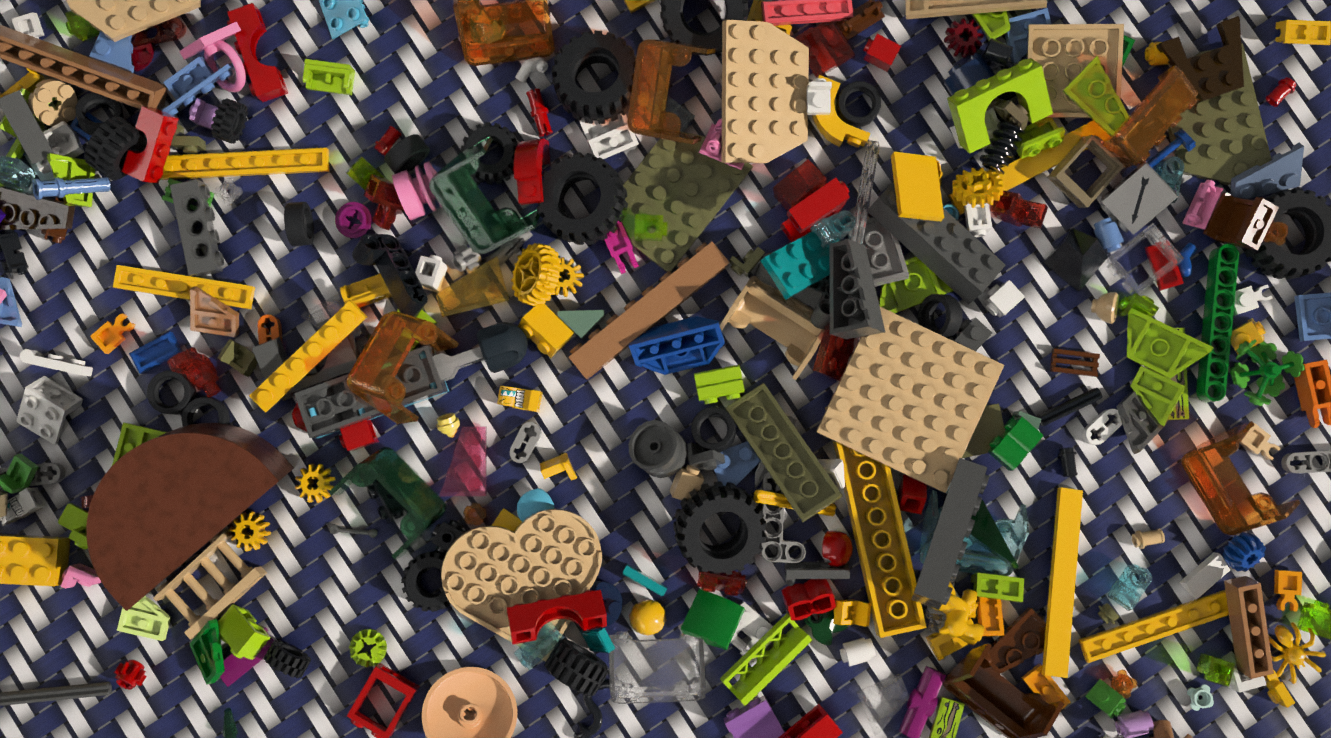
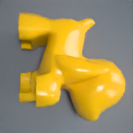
M949 582L948 587L952 588L949 601L946 605L942 604L939 610L935 609L946 614L944 627L939 629V633L958 637L968 644L975 645L977 641L982 639L984 626L980 624L968 625L967 620L969 617H976L978 606L976 602L977 592L966 589L962 593V598L956 596L955 589Z

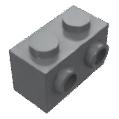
M975 317L971 320L965 319L961 323L959 332L954 337L951 336L948 339L977 351L991 336L992 332Z

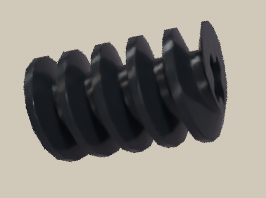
M998 122L997 128L999 130H994L992 134L994 138L989 139L991 144L985 147L984 152L986 155H981L980 161L985 168L1004 175L1005 172L1000 167L1009 166V163L1004 159L1013 158L1009 150H1017L1018 147L1013 142H1021L1022 139L1017 134H1024L1025 132L1011 123Z

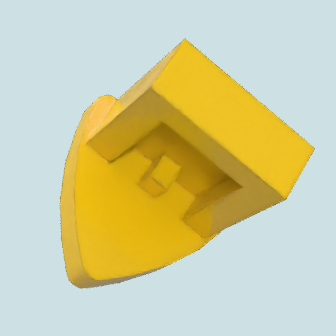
M567 453L540 463V470L544 479L565 470L571 481L577 479Z

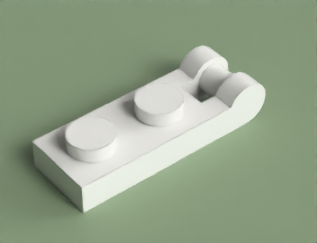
M25 349L20 353V360L24 363L84 376L92 375L93 367L85 366L86 361L71 358L69 363L62 361L63 356L48 354V358H46L42 352Z

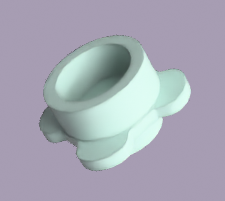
M1203 684L1199 688L1191 687L1187 690V695L1191 699L1190 707L1193 710L1198 711L1200 708H1210L1213 706V696L1208 685Z

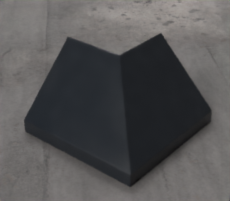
M1072 228L1045 259L1043 264L1079 292L1108 256L1097 238Z

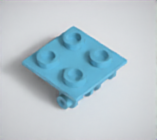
M319 0L332 39L337 38L357 25H360V28H365L369 25V17L366 16L364 11L365 5L362 4L363 0Z

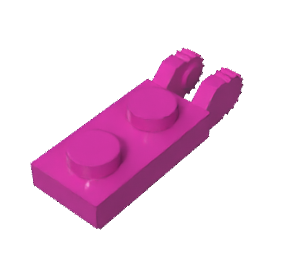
M618 221L615 225L618 229L614 233L611 231L607 233L608 238L605 239V243L612 259H615L621 274L626 272L624 263L621 262L620 255L627 252L631 265L634 268L639 267L632 251L633 247L622 222Z

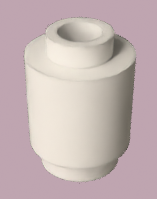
M863 637L843 643V649H839L843 663L848 662L849 667L870 661L872 657L876 656L871 638L865 639Z

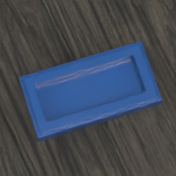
M168 332L132 351L129 355L139 374H143L183 353L173 332Z

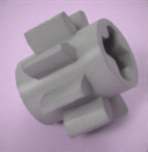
M466 244L456 248L455 256L452 257L456 269L459 272L466 270L467 274L476 271L477 267L480 266L478 263L481 261L478 250L473 246L468 248Z

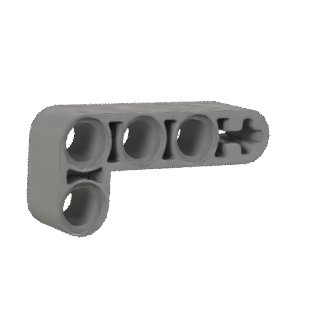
M769 472L762 479L763 491H771L772 485L767 483V479L771 478ZM775 483L774 491H779V494H783ZM761 503V511L766 524L770 521H775L778 525L777 531L773 534L767 533L766 530L764 531L767 537L766 542L761 543L763 547L762 557L769 562L798 563L802 561L806 555L805 547L798 541L783 540L784 508L777 507V509L770 511L766 504ZM771 544L777 547L776 555L767 557L765 548ZM793 545H797L800 548V554L796 558H791L788 554L789 548Z

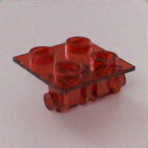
M710 571L707 573L699 572L697 587H701L702 590L708 592L720 590L724 591L727 595L737 596L743 593L747 580L745 579L746 575H741V572L732 571V575H729V577L725 576V574L724 576L711 574Z

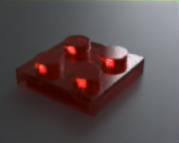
M825 326L813 371L840 382L847 367L850 354L853 352L855 338L844 339L831 335L830 326Z

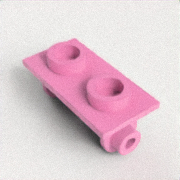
M1212 180L1200 183L1183 220V224L1205 230L1223 188L1214 186L1215 182Z

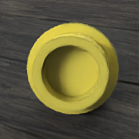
M454 413L444 414L437 418V429L442 434L453 438L460 426L459 418L455 417Z

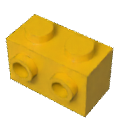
M545 304L533 307L522 317L518 325L525 336L537 345L539 351L547 354L550 358L565 346L574 334Z

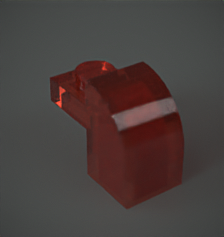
M371 174L364 196L378 204L372 221L380 228L389 230L391 224L396 219V210H405L400 202L394 183L384 177Z
M1003 190L1000 200H993L990 211L995 217L1009 224L1041 229L1048 207L1046 204L1024 200L1019 193Z

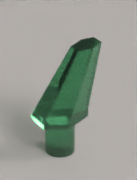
M227 708L224 710L223 737L237 738L238 731L231 708Z

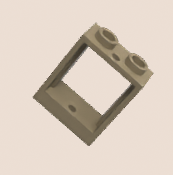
M1096 135L1083 136L1047 177L1078 208H1088L1125 167L1120 162V157L1103 146L1105 144L1104 141ZM1087 147L1107 168L1090 188L1084 192L1065 173V170Z

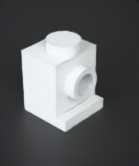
M430 255V257L421 256L415 273L423 289L441 293V285L448 266L441 257Z

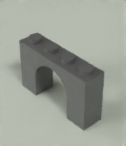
M329 319L317 323L318 328L320 329ZM352 332L327 355L326 364L321 371L308 373L281 398L282 401L294 397V392L311 388L323 381L333 380L342 374L347 375L358 371L359 368L365 365ZM280 337L252 348L265 380L288 359Z

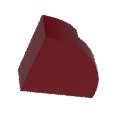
M147 43L133 47L131 59L135 71L143 70L150 64L154 56V44Z

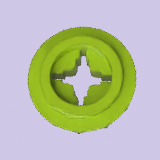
M373 629L359 631L352 637L348 647L350 649V657L353 658L357 665L365 667L377 665L386 655L387 644L385 638L381 633ZM364 642H366L367 645H373L376 643V645L370 650L371 655H369L368 652H359L364 647Z

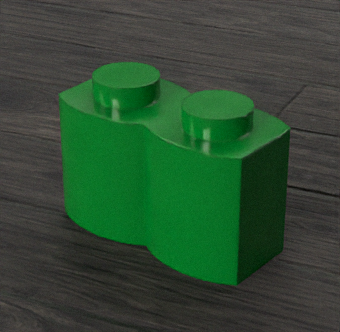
M1022 416L1016 419L1012 417L1005 424L1004 428L1006 431L1001 437L999 435L995 436L989 443L991 448L988 453L1008 471H1013L1043 437V434Z

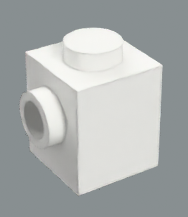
M1008 280L1000 287L998 284L993 286L987 292L989 297L984 302L987 304V310L993 316L997 315L1000 318L1014 308L1025 296Z

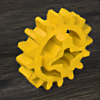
M971 168V172L963 170L962 175L957 174L956 180L952 181V195L956 196L957 202L963 200V206L969 203L972 208L976 205L984 208L985 203L993 205V200H1000V195H1003V179H999L1000 174L998 173L993 175V170L991 169L984 171V168H980L979 171H976L974 168Z

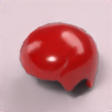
M827 531L822 543L823 557L831 561L828 563L830 566H845L851 559L853 551L849 536L840 531Z

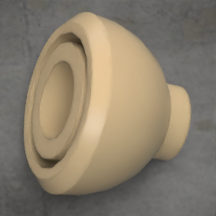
M1117 292L1103 294L1098 299H1093L1091 312L1096 313L1102 321L1109 324L1114 323L1116 320L1119 302Z

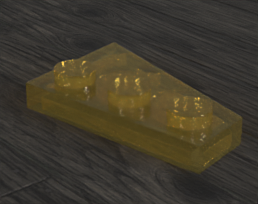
M498 255L436 294L442 317L509 301Z

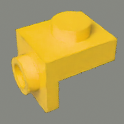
M1251 318L1247 323L1233 329L1231 345L1236 351L1239 348V344H1243L1245 341L1250 343L1253 340H1257L1252 347L1263 342L1265 338L1263 334L1266 333L1260 321L1255 322Z
M854 599L836 600L833 624H855L868 627L871 604Z

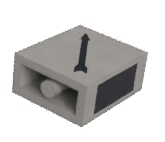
M1144 160L1101 198L1103 203L1101 208L1109 216L1115 215L1119 220L1117 222L1118 226L1125 233L1130 231L1134 235L1178 198V195Z

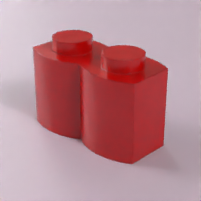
M810 579L804 584H794L781 590L784 604L791 620H802L812 614L829 612L836 607L834 594L827 579Z

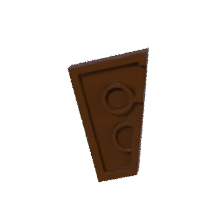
M1028 607L1004 631L1005 635L999 636L991 644L992 647L988 652L992 659L990 667L999 674L1023 663L1024 660L1036 654L1039 655L1044 652L1046 622L1032 608Z

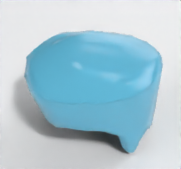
M539 488L523 494L517 503V514L522 522L539 511L554 509L551 497Z

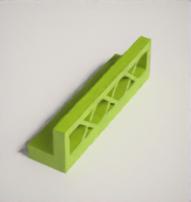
M786 613L720 680L746 706L812 639ZM790 623L793 628L786 634H782V629ZM774 641L773 647L769 651H765L766 644ZM757 657L756 664L753 667H748L749 661ZM736 674H740V679L732 686L729 681Z

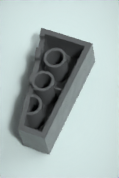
M850 239L830 243V334L844 339H852L884 333V323L865 245Z

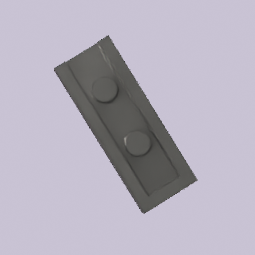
M829 562L785 563L784 565L785 580L788 586H793L795 579H850V569L848 563L840 567L828 565Z

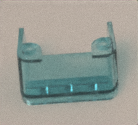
M934 490L931 493L923 519L919 551L922 564H924L942 510L938 508L937 491ZM1021 504L1015 520L1003 518L995 522L1016 562L1029 535L1026 505ZM970 535L968 538L964 537L963 541L967 542V546L962 559H957L956 564L960 565L959 571L1009 576L1013 572L1014 568L971 539Z

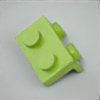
M1045 118L1028 125L1024 130V134H1017L1022 141H1014L1013 144L1018 147L1016 152L1021 159L1028 156L1033 157L1044 149L1060 145L1063 142L1066 130L1063 126L1058 128L1052 118Z

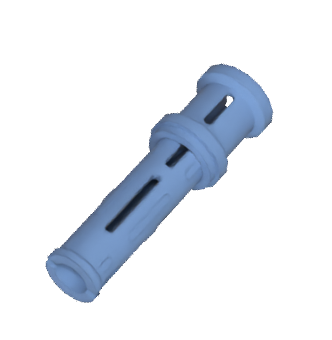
M55 177L54 180L45 181L33 179L32 184L36 200H41L43 197L56 196L57 198H63L68 194L110 191L108 177L63 180L62 178Z

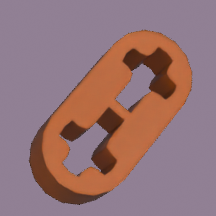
M263 315L257 325L259 344L270 341V338L273 340L280 337L282 341L280 320L273 315ZM269 319L270 322L275 323L270 329L271 335H269V329L264 328V324H267Z

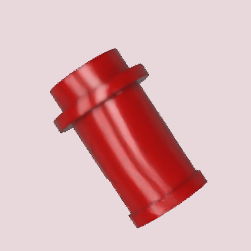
M1288 77L1281 79L1278 82V86L1266 96V101L1271 106L1277 107L1289 93L1292 94L1295 91L1296 83Z
M389 126V129L379 142H375L374 148L386 156L402 134L394 127Z

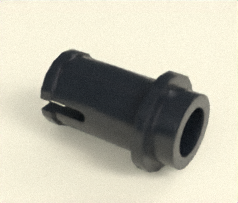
M1073 447L1059 449L1060 453H1058V456L1061 459L1062 476L1078 475L1075 462L1077 452H1074Z

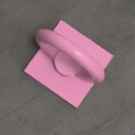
M237 22L207 34L179 51L184 60L204 51V59L214 73L218 71L214 61V54L223 51L235 68L236 81L235 83H230L227 80L221 81L219 79L216 83L229 92H238L244 87L246 74L243 63L236 51L228 43L224 42L241 31Z

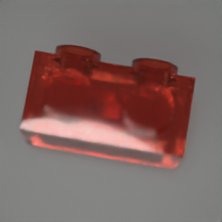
M807 159L773 187L774 197L788 211L826 184V177Z

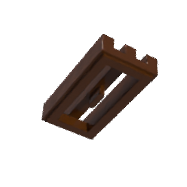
M1054 348L1051 354L1050 372L1098 377L1097 368H1099L1098 359L1100 354ZM1057 354L1091 358L1092 362L1057 358ZM1056 363L1091 367V371L1056 367Z

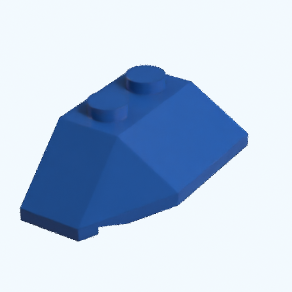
M695 316L652 327L630 342L629 348L636 366H643L651 371L667 375L709 364L724 345L725 340L717 320Z

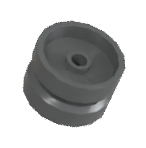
M647 421L638 426L631 435L628 444L629 455L632 461L653 477H670L677 473L686 461V442L678 432L662 421Z

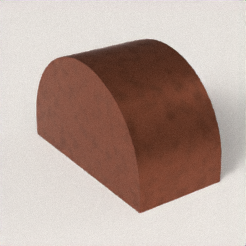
M192 424L177 428L142 443L123 455L111 466L100 481L91 500L86 525L87 545L97 576L113 598L128 611L286 476L294 467L272 444L262 437L243 428L228 424Z

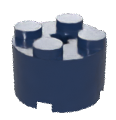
M977 53L963 66L958 64L948 71L950 76L945 79L944 85L950 94L954 95L955 92L967 89L975 85L979 80L994 76L995 73L986 60Z

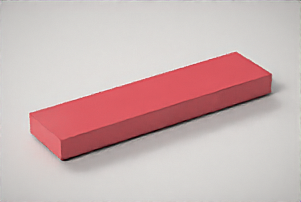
M779 0L761 2L762 22H769L774 26L842 21L845 18L850 20L854 17L852 0Z

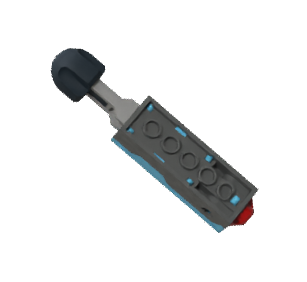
M508 322L496 323L480 329L477 333L479 347L454 356L443 353L436 355L435 349L427 345L294 393L297 401L292 412L294 424L297 428L308 432L309 438H322L340 431L341 428L364 420H371L449 392L446 381L453 379L461 368L485 360L488 369L493 373H497L520 363L526 355L528 347L527 337L522 329L515 324Z

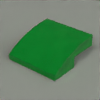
M699 589L680 630L683 634L703 639L708 645L727 650L745 608L724 597Z

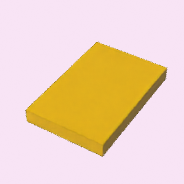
M893 152L891 163L898 217L941 222L944 219L936 157Z

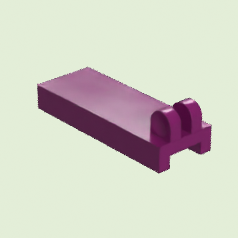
M266 627L263 628V629L267 632V634L270 636V634L268 633L267 628H266ZM272 637L253 660L245 657L240 659L233 654L223 660L225 672L220 678L227 687L231 686L263 660L274 641Z

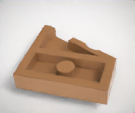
M194 286L190 289V331L237 337L239 335V313L198 287Z

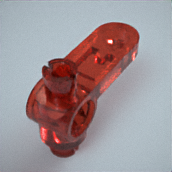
M189 348L167 361L172 372L185 374L198 390L205 391L208 398L215 396L221 391L216 383L219 377L217 376L215 366L206 355L197 353L196 348Z

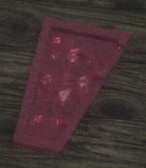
M462 427L439 497L487 496V427Z

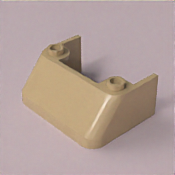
M756 276L750 278L720 324L721 331L727 322L734 328H746L748 324H751L787 347L785 352L787 360L791 364L798 366L792 377L794 380H797L828 329H819L811 323V315L813 313L811 308L793 297L785 300L780 290L761 282Z

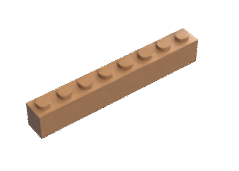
M0 25L1 59L141 109L142 106L157 109L165 107L168 88L164 84Z
M713 241L708 245L706 242L700 245L695 250L696 255L691 259L688 256L677 264L679 268L675 272L671 273L668 271L659 279L661 281L660 284L655 288L652 285L642 292L643 297L639 301L632 300L624 307V313L619 317L617 314L612 316L606 322L608 326L601 331L599 328L588 336L590 340L584 345L579 343L570 351L572 355L569 356V359L587 380L628 348L630 342L654 327L729 266L730 262Z

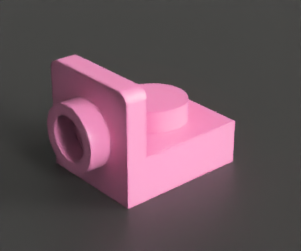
M78 563L70 565L65 569L62 575L63 582L61 587L65 589L74 587L76 582L90 587L91 585L101 583V580L97 576L95 569Z

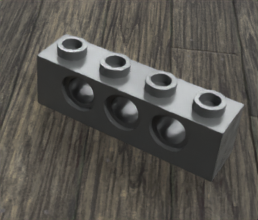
M197 179L170 185L188 275L200 277L223 272L224 258L222 253L219 252L217 245L220 242L219 234L216 229L214 230L213 226L215 214L207 202L208 198H210L208 186ZM197 200L198 208L195 211H191L190 204ZM198 223H202L203 229L197 234L195 227ZM203 245H206L208 249L206 255L201 256L200 248Z

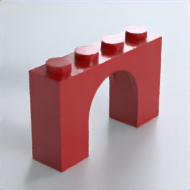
M834 178L789 209L786 214L789 219L784 221L780 228L792 243L837 216L850 198L848 187L843 181L839 182L837 178Z

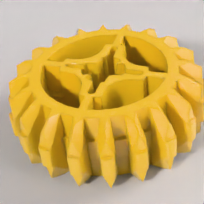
M541 243L529 244L526 249L522 250V255L517 256L518 261L514 263L515 269L512 271L513 278L511 282H513L512 290L515 291L514 296L518 297V301L531 306L544 305L546 301H550L551 295L555 294V288L559 286L558 280L561 278L560 271L562 267L559 266L561 263V259L558 258L559 253L554 248H551V246Z

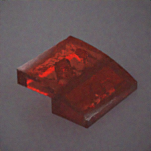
M822 22L794 38L809 48V67L816 78L855 57V53L835 22Z

